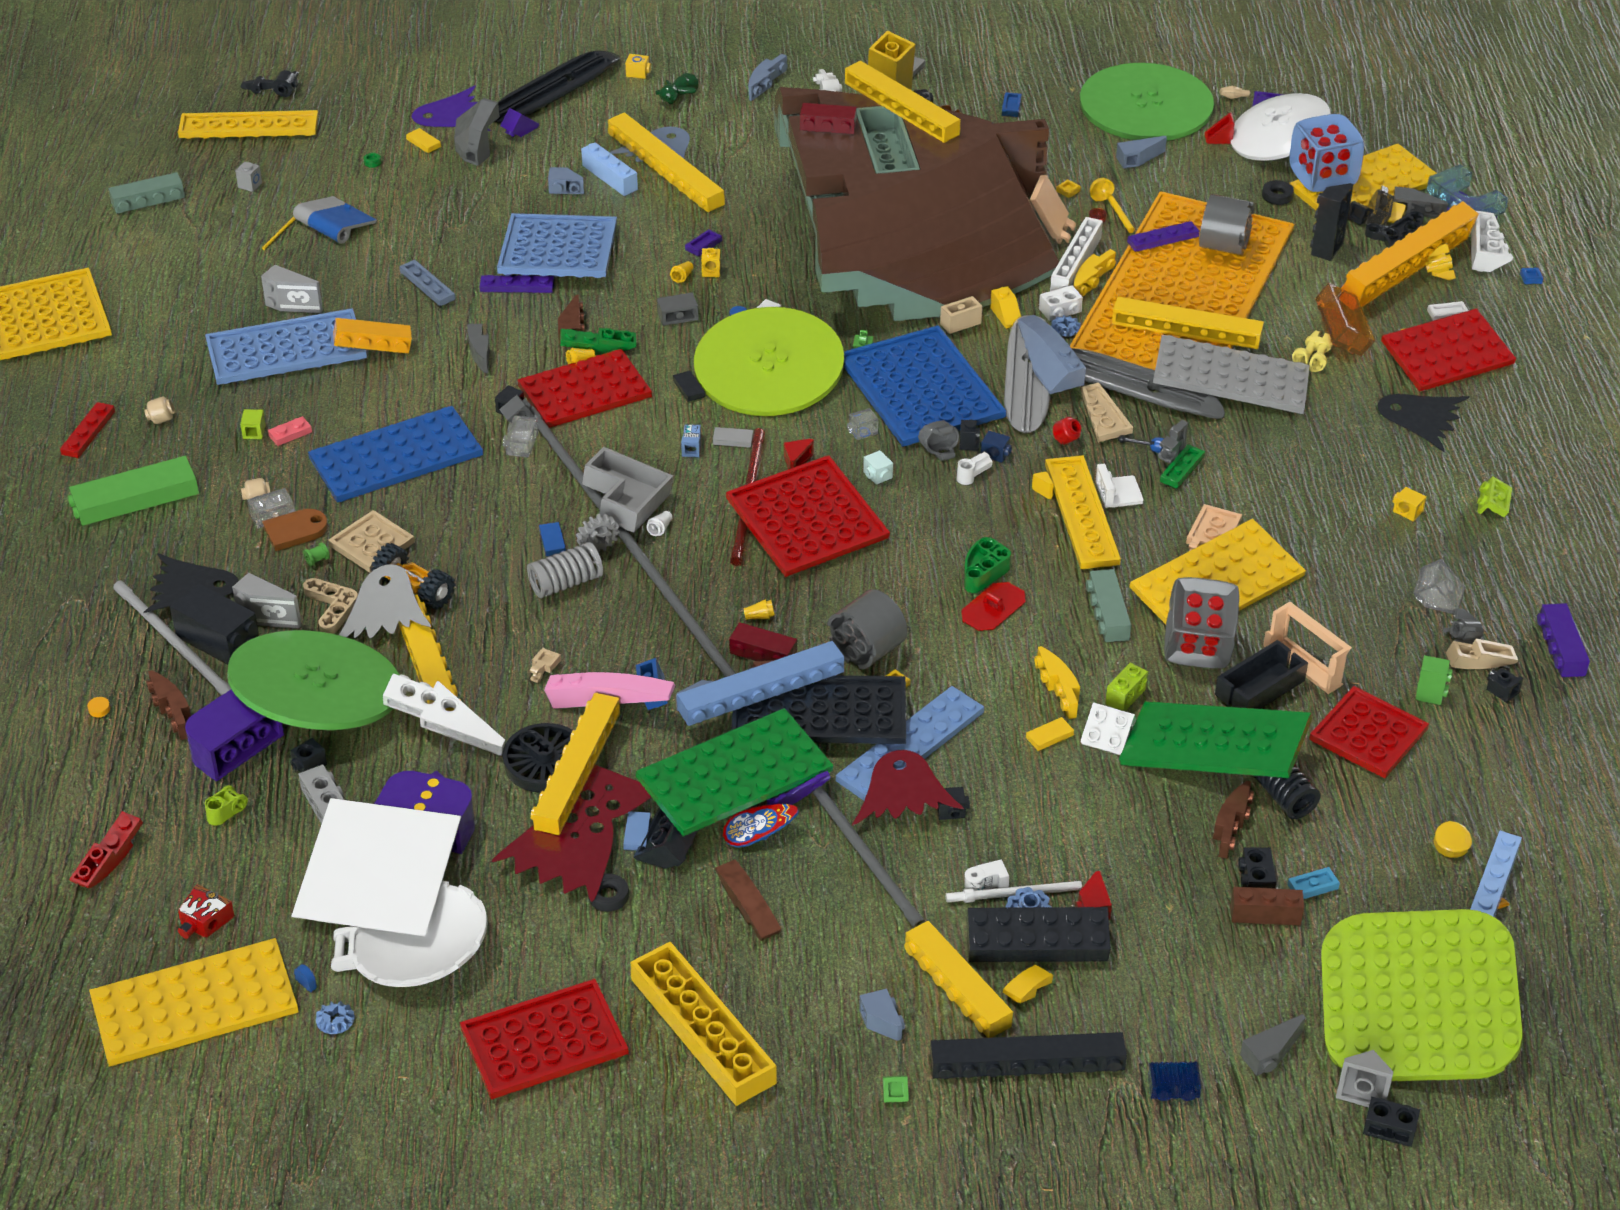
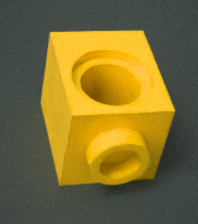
M702 249V277H720V249Z
M1405 487L1400 493L1397 492L1393 498V512L1414 522L1424 511L1427 496Z

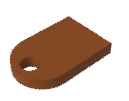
M302 509L262 521L263 528L275 551L318 539L325 534L328 528L325 514L316 509Z

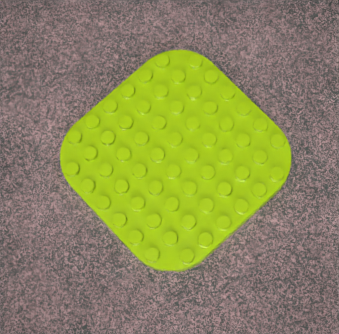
M1470 909L1362 913L1341 920L1327 933L1321 949L1324 1033L1328 1055L1335 1065L1342 1069L1345 1058L1374 1050L1393 1071L1391 1081L1487 1078L1501 1073L1512 1060L1515 1061L1522 1046V1022L1515 947L1510 932L1498 919L1487 913Z

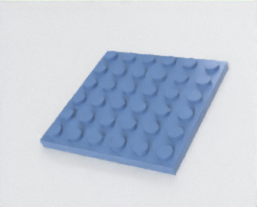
M511 213L497 265V274L556 275L559 277L576 276L579 278L584 276L594 278L606 277L617 226V217Z

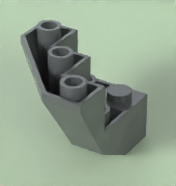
M483 98L456 119L455 151L465 162L479 166L490 156L488 126L499 118L498 102Z

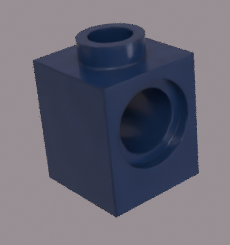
M992 431L987 432L981 442V453L986 452L991 460L1003 463L1006 456L1011 454L1010 436Z

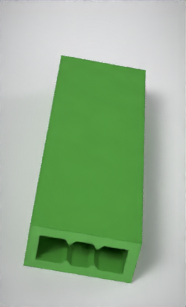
M182 456L70 486L71 495L67 497L70 507H73L75 519L79 518L83 526L197 495L199 491L196 477L187 457Z

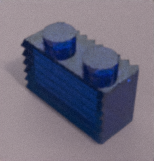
M1171 1061L1170 1063H1149L1148 1083L1150 1098L1160 1101H1167L1171 1098H1182L1183 1100L1190 1101L1200 1098L1201 1079L1198 1062L1185 1061L1183 1063L1181 1061L1178 1063L1176 1061L1173 1063Z

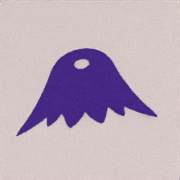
M475 86L450 97L418 107L412 113L413 121L419 125L429 127H456V119L478 103L469 102L475 97L469 96ZM425 113L433 114L431 118L423 117Z

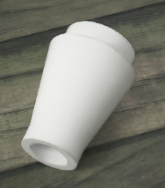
M664 511L650 518L647 522V531L653 536L662 535L673 519L672 514Z

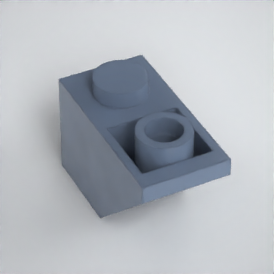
M549 168V194H584L583 177L569 168Z
M883 989L860 995L859 1011L866 1028L896 1041L902 1040V1029H905L904 1019L902 1015L897 1014L895 998L890 997L888 990Z

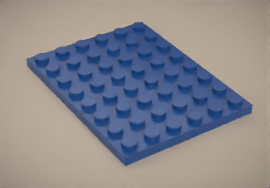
M939 325L844 351L845 370L902 447L920 442L918 436L923 426L936 421L944 420L959 431L961 429V420H977L976 425L1006 417L1005 408Z

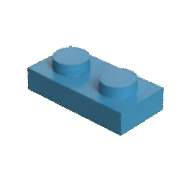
M1327 867L1289 878L1287 885L1290 889L1303 890V899L1337 890L1339 889L1340 882L1331 869Z

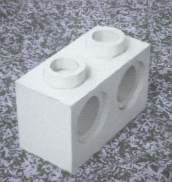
M1073 285L1040 294L1039 310L1049 321L1056 319L1058 316L1063 317V315L1069 316L1082 312L1083 297Z

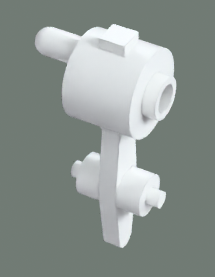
M820 69L819 74L813 77V82L816 81V84H820L819 90L842 92V85L839 84L836 75H833L832 72L826 73L824 69Z

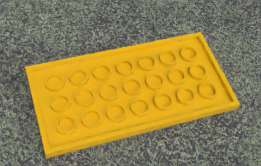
M1394 144L1363 156L1359 179L1353 185L1351 202L1356 201L1372 209L1393 201L1395 186L1413 188L1420 191L1441 183L1442 177L1401 145ZM1299 179L1290 182L1289 184L1292 185L1294 193L1313 209L1317 210L1319 206L1317 198L1323 192L1308 190Z
M1252 518L1131 581L1129 587L1166 625L1173 584L1178 578H1204L1237 585L1239 588L1240 611L1300 579L1305 575L1306 570Z
M276 938L89 990L109 1067L299 1012Z

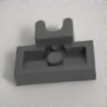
M1181 420L1177 425H1173L1169 432L1170 437L1166 436L1160 442L1159 446L1163 447V449L1158 454V457L1161 460L1172 463L1185 448L1188 422Z

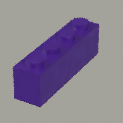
M1567 603L1542 604L1541 612L1537 615V622L1542 627L1543 638L1547 640L1549 653L1553 655L1555 668L1558 669L1561 677L1586 676L1590 660Z

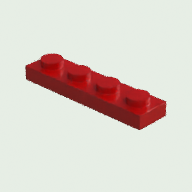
M97 402L60 448L61 455L79 458L115 413L114 405Z

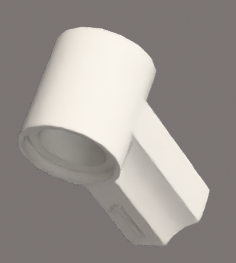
M983 452L972 459H961L958 462L957 481L963 485L972 484L975 476L992 467V460L989 454Z

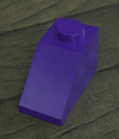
M509 108L500 126L506 129L505 133L512 137L515 134L523 137L538 128L539 123Z

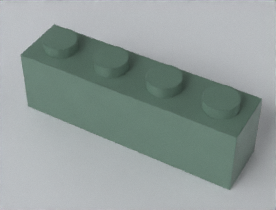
M177 172L108 188L111 204L116 214L185 198L183 184Z
M1114 569L1090 571L1089 580H1086V590L1091 593L1090 603L1091 606L1095 607V620H1099V634H1103L1105 642L1130 640L1131 623Z

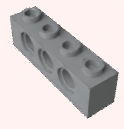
M324 765L299 773L301 790L321 825L330 798L344 800L341 787L335 785L332 772H327Z

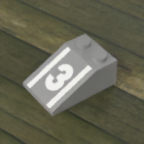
M277 265L271 267L261 276L266 306L288 312L321 313L323 311L319 281Z
M250 573L232 587L235 602L255 612L257 625L300 628L302 626L296 595Z

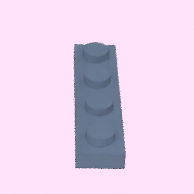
M416 260L400 266V272L439 306L455 300V293Z

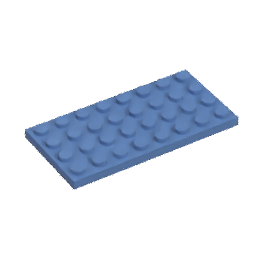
M353 308L205 334L217 385L367 358L365 349L334 346L333 330L335 318L356 320Z

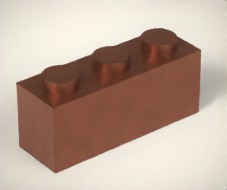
M1233 887L1230 903L1231 922L1301 926L1304 912L1303 890Z

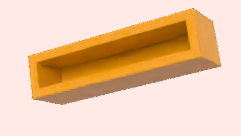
M335 318L333 330L334 346L409 354L412 339L410 325Z

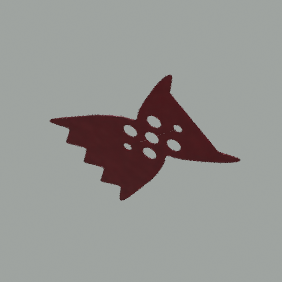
M594 765L571 813L578 815L576 822H566L560 835L534 830L533 825L492 859V862L514 857L515 874L537 866L540 884L562 876L564 894L586 885L588 897L593 902L598 893L611 854L613 842L612 819L628 813L652 797L639 781ZM612 785L613 790L607 791L605 786ZM585 790H591L595 796L591 800H584L581 798V793ZM610 800H617L620 803V807L616 810H610L606 807V803ZM590 806H595L599 809V814L591 817L586 815L585 810ZM601 823L604 826L603 831L594 833L590 830L591 824ZM577 832L579 837L572 838L571 833Z

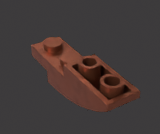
M148 671L150 680L146 681L149 693H154L151 695L154 707L159 706L161 714L166 713L168 719H173L170 721L173 733L178 732L180 740L187 739L185 725L191 717V713L185 697L170 680L155 671Z
M1245 781L1238 786L1225 800L1217 815L1213 839L1221 841L1218 857L1228 858L1229 850H1234L1236 837H1232V834H1237L1238 827L1243 828L1244 819L1249 820L1251 807L1247 806V803L1252 804L1254 791L1250 790L1251 781Z

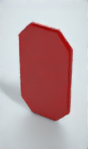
M1009 582L993 583L961 610L962 622L978 631L993 630L1026 603L1025 591Z

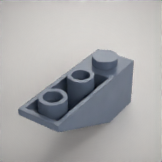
M1160 136L1117 143L1116 158L1122 168L1140 166L1165 152L1167 137Z

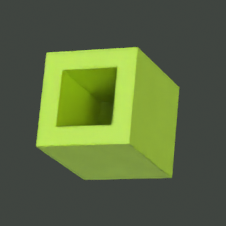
M244 409L240 424L243 439L263 438L266 425L263 410Z

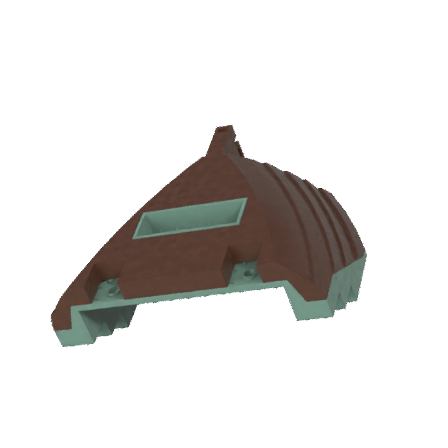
M779 87L774 102V128L780 147L791 148L816 234L815 271L821 292L853 290L858 307L889 304L893 320L904 321L940 317L941 306L971 296L982 307L991 304V290L1008 286L1013 294L1050 277L1056 269L1059 259L1050 238L1042 226L1043 222L1030 201L1040 175H1046L1044 165L1047 163L1048 146L1046 141H1048L1049 127L1046 120L1036 119L993 123L985 119L944 109L961 120L960 135L943 143L865 95L828 90ZM813 103L857 107V123L854 134L800 130L802 104Z

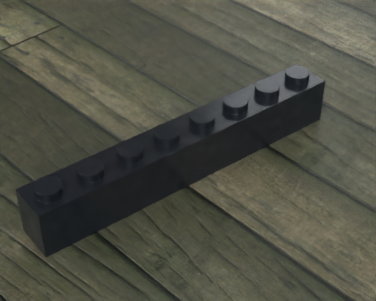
M1123 1032L931 1040L932 1079L996 1077L1004 1075L1020 1076L1027 1074L1044 1075L1050 1073L1068 1074L1073 1072L1092 1073L1096 1071L1115 1072L1125 1070L1127 1059Z

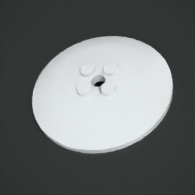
M1294 93L1276 96L1262 101L1244 112L1235 122L1233 139L1230 142L1236 153L1248 159L1275 160L1288 157L1290 155L1291 138L1295 124L1303 119L1328 115L1331 112L1327 103L1314 95Z

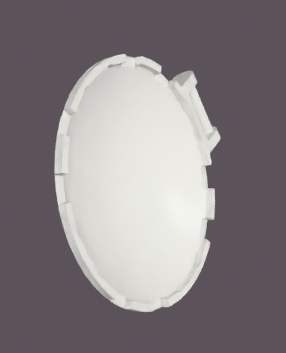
M442 881L426 936L356 926L338 928L334 931L333 935L335 952L334 958L331 961V968L336 972L357 969L367 979L392 987L417 986L438 980L460 968L480 947L485 937L488 923L485 907L482 901L470 889L462 885L459 887L449 885V882ZM345 942H349L348 955H344Z

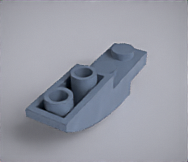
M781 54L772 61L765 59L756 67L749 79L750 101L772 87V80L787 70L786 55Z

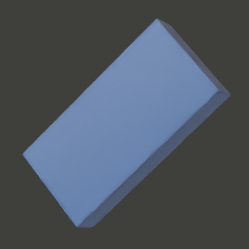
M628 812L623 843L624 850L636 851L641 846L648 833L651 819L650 813ZM646 838V840H645V842H644V844H643V846H644L645 848H646L647 838Z

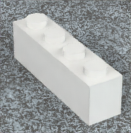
M1476 211L1479 215L1471 231L1472 270L1491 272L1512 261L1513 256L1509 254V247L1503 241L1504 236L1499 231L1500 227L1494 213Z

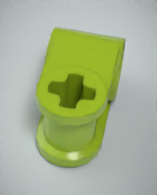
M231 785L225 786L205 800L207 822L214 826L223 824L246 807L248 803L247 796L237 793Z

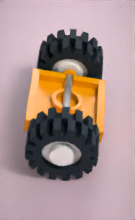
M386 543L385 546H381V551L378 550L376 552L378 555L373 557L375 562L371 564L373 566L371 568L372 571L380 566L389 564L402 567L408 574L413 593H420L418 594L420 601L429 607L437 610L439 607H444L443 604L448 603V598H452L451 593L455 591L453 589L455 587V579L439 569H434L431 573L413 562L407 563L406 561L409 560L408 552L393 543ZM383 576L381 578L386 582H390L391 580L389 576Z

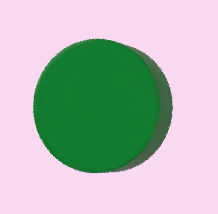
M368 153L363 157L366 167L374 168L381 164V156L377 153Z

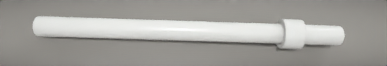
M1081 881L976 891L973 888L963 889V892L946 893V902L964 901L965 903H971L978 899L1015 896L1017 889L1025 887L1032 888L1034 892L1042 890L1044 893L1076 891L1082 889Z

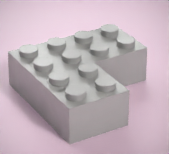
M603 447L585 464L582 484L606 494L601 500L599 512L601 517L604 514H607L608 517L612 516L619 527L635 532L670 495L673 475Z

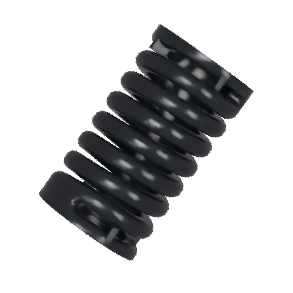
M1294 764L1289 778L1253 775L1291 819H1299L1312 812L1320 801V791L1296 764Z

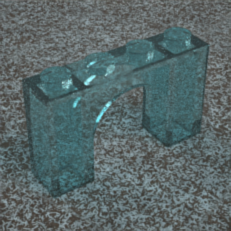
M1461 164L1432 175L1428 179L1426 192L1448 202V208L1458 205L1463 201L1475 211L1494 213L1495 217L1506 211L1508 198L1498 190L1481 196H1466L1458 192L1470 187L1472 172Z

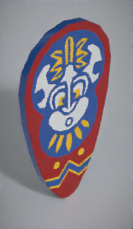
M774 804L741 811L733 815L726 822L723 828V837L726 843L732 847L741 848L767 839L770 835L784 828L798 815L799 810L794 805Z

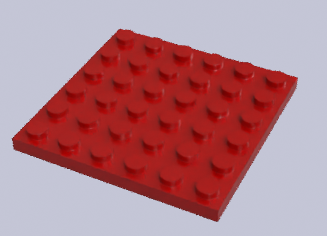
M829 455L726 492V499L785 577L890 537L889 530Z

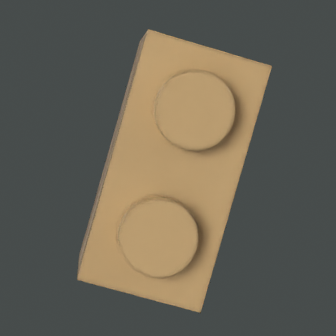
M973 296L941 306L940 325L949 334L981 324L982 305Z

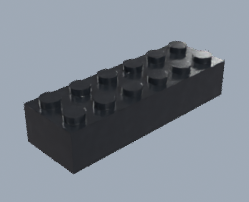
M1108 907L968 908L967 910L968 962L1108 961L1111 946Z

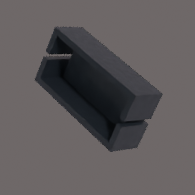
M1276 640L1217 677L1215 695L1227 705L1232 704V707L1261 709L1303 683L1306 679L1308 662L1295 652L1291 654V649L1279 640Z

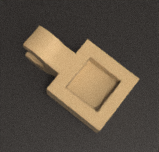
M542 648L532 659L530 672L533 673V676L530 678V681L538 683L542 679L544 671L551 673L561 661V654Z

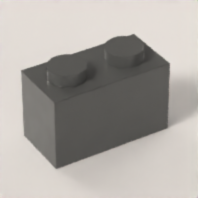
M693 292L657 298V313L662 326L698 320V304Z

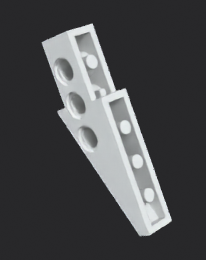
M392 675L383 694V705L419 717L420 727L502 756L505 739L439 681L432 688L425 682H415L405 675ZM409 692L414 694L410 697L405 696V694ZM433 700L434 703L427 704L425 703V701ZM447 707H452V708H454L455 710H453V711H446L445 709H446Z

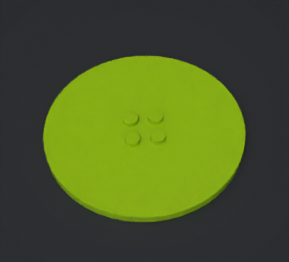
M785 307L754 308L728 316L705 333L698 343L694 355L695 376L705 394L727 409L753 416L784 415L812 406L833 390L840 380L844 368L843 346L835 331L824 321L809 313Z

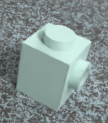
M879 450L864 457L863 472L867 478L877 485L893 478V462Z

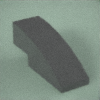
M467 324L469 348L472 358L484 373H488L490 356L489 335H483L482 324Z

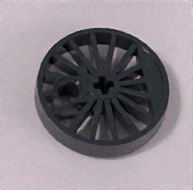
M539 723L524 727L514 733L503 748V763L508 778L524 790L537 793L545 791L547 787V780H545L546 770L549 775H553L557 760L561 759L564 746L569 744L573 730L560 724ZM549 737H554L552 742H549ZM541 772L540 780H537L536 778Z

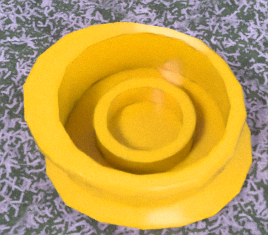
M1448 821L1438 826L1433 842L1440 854L1449 858H1458L1468 852L1472 845V838L1466 827L1460 823Z

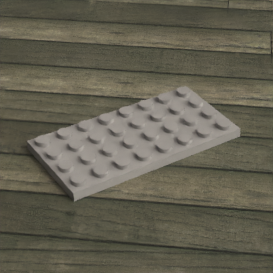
M1162 335L1153 383L1303 414L1310 365L1302 362L1288 361L1283 358L1268 357L1263 354L1249 353L1248 351L1234 350L1229 347L1215 346L1210 343L1195 342L1191 339Z

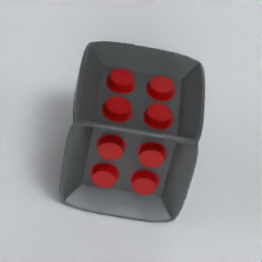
M1183 577L1176 579L1170 596V610L1166 622L1165 659L1169 662L1186 666L1213 669L1227 667L1234 650V637L1238 624V586L1225 581Z

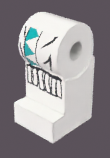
M1002 859L967 869L965 872V889L973 888L976 891L995 887L1008 888L1009 874Z

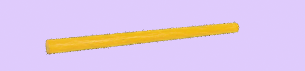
M294 216L262 247L263 250L295 220Z

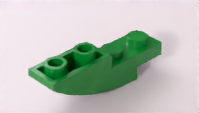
M599 328L598 333L561 329L560 346L593 349L595 355H602L619 349L626 351L636 347V333L610 328Z

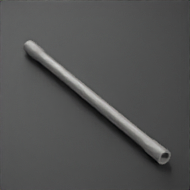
M120 580L114 584V590L124 600H127L215 687L220 695L231 690L230 685L222 680L153 611L143 613L149 607L134 594L133 590L124 581Z

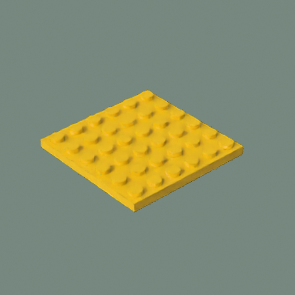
M89 267L0 287V360L112 335Z

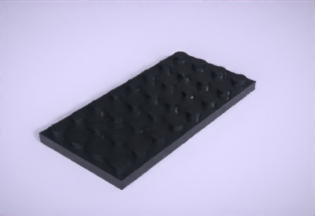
M834 675L732 711V730L785 708L814 743L906 744L905 676Z

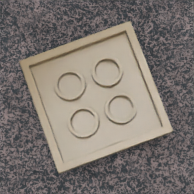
M372 510L330 538L328 543L331 548L371 573V568H373L371 564L375 562L373 557L378 555L376 553L378 550L381 551V546H385L386 543H393L405 550L415 543V538L404 529Z

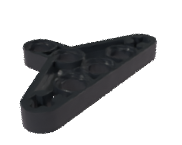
M1412 211L1389 226L1369 223L1366 225L1365 236L1370 239L1384 241L1386 248H1390L1396 241H1401L1407 234H1412L1422 226L1424 215L1421 212Z

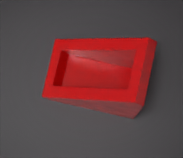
M1231 112L1204 132L1208 144H1231L1230 141L1233 139L1235 126Z
M811 438L784 442V460L788 470L805 464L814 455V440Z

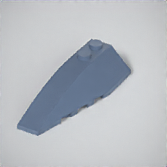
M1036 315L1017 319L1021 335L1025 341V348L1028 350L1029 360L1032 362L1033 372L1049 394L1084 385L1086 367L1056 330Z

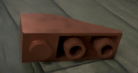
M579 295L574 296L558 317L559 344L561 329L585 332L583 302H579Z

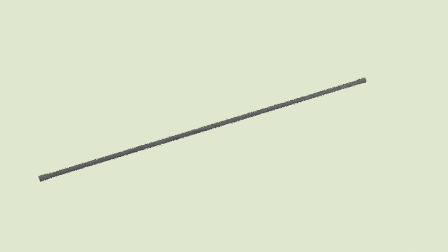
M532 406L530 410L534 416L530 421L538 428L600 511L601 495L597 490L582 484L584 473L544 422L536 408ZM619 527L620 534L618 536L723 675L728 677L736 674L629 532ZM819 786L812 791L902 910L911 926L915 928L926 922L917 909L911 905L823 787Z

